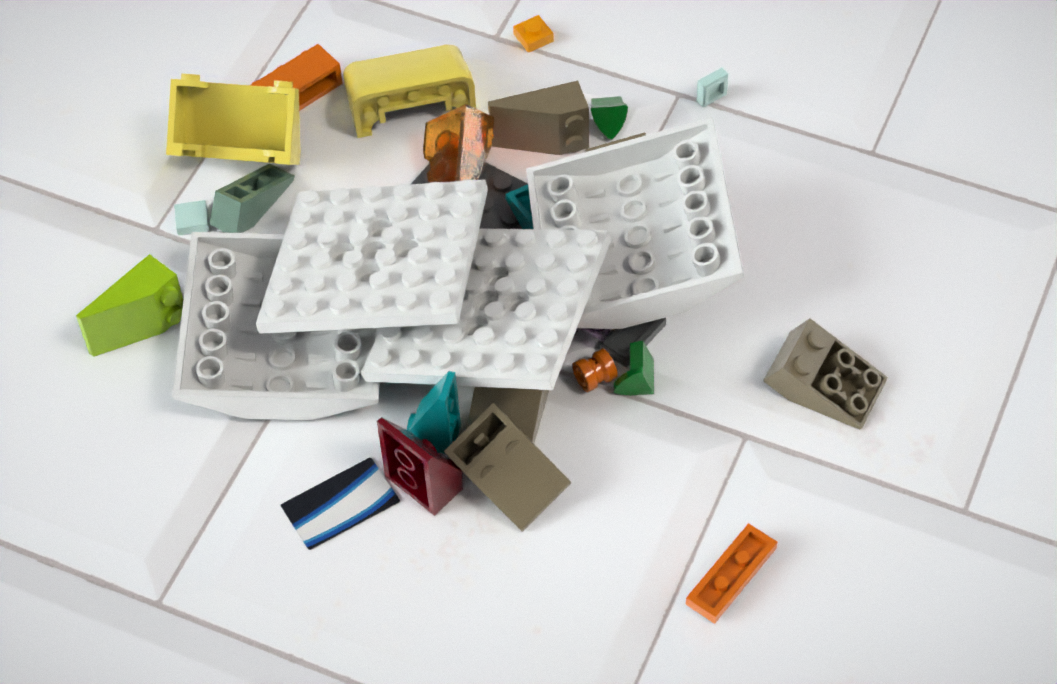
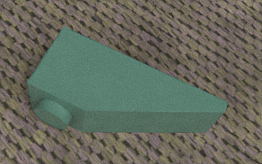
M267 164L216 190L210 225L220 229L223 233H243L253 228L291 185L295 175L272 164Z

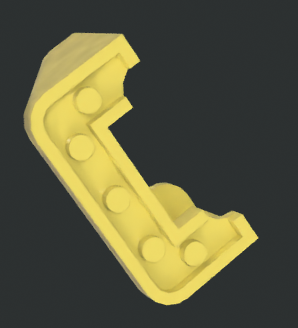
M445 44L355 61L346 66L343 71L344 85L357 138L372 136L371 129L375 122L379 120L380 124L386 123L385 112L444 101L446 111L456 107L459 109L462 118L477 115L475 84L472 74L460 49L455 45Z
M181 73V79H171L166 155L300 165L299 89L293 88V82L274 81L273 87L204 82L200 81V75Z

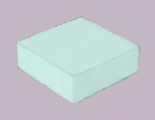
M721 67L698 80L696 101L702 107L727 95L729 73Z
M206 200L174 204L178 236L192 234V232L209 231Z

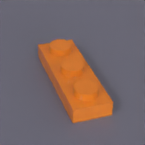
M748 523L686 597V605L715 624L774 553L778 542Z

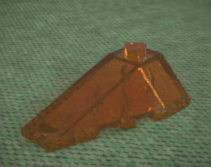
M465 104L426 122L423 154L424 159L428 160L430 164V171L427 172L428 182L478 180L492 147L494 117Z

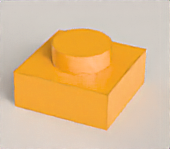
M539 15L513 26V34L528 53L554 42V33Z

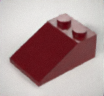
M381 417L376 422L385 477L435 516L463 490L462 470L450 458L445 459L437 453L433 444L428 440H421L412 432Z

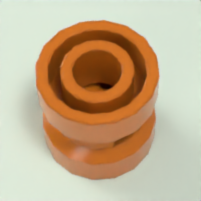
M603 348L594 352L592 357L587 360L581 358L572 363L575 378L580 387L587 393L596 389L602 381L608 383L618 377L617 368L612 357Z

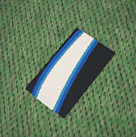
M367 458L289 499L280 506L307 549L312 550L400 502V499L373 459Z

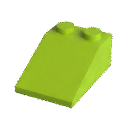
M149 254L80 311L76 318L89 354L95 357L163 334L171 326L178 324L182 317L184 299L177 274Z

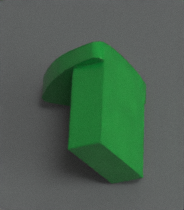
M621 96L591 99L590 111L593 120L608 139L612 140L616 137L627 117L628 106L623 102Z
M643 341L630 343V370L622 374L613 383L614 393L628 396L654 394V358Z

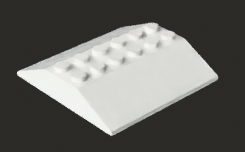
M713 117L526 168L534 229L608 230L611 237L609 248L577 328L623 329L685 313L744 277Z
M192 232L172 397L175 400L243 419L315 420L378 404L380 382L365 381L361 370L381 328L259 334L256 321L284 234Z

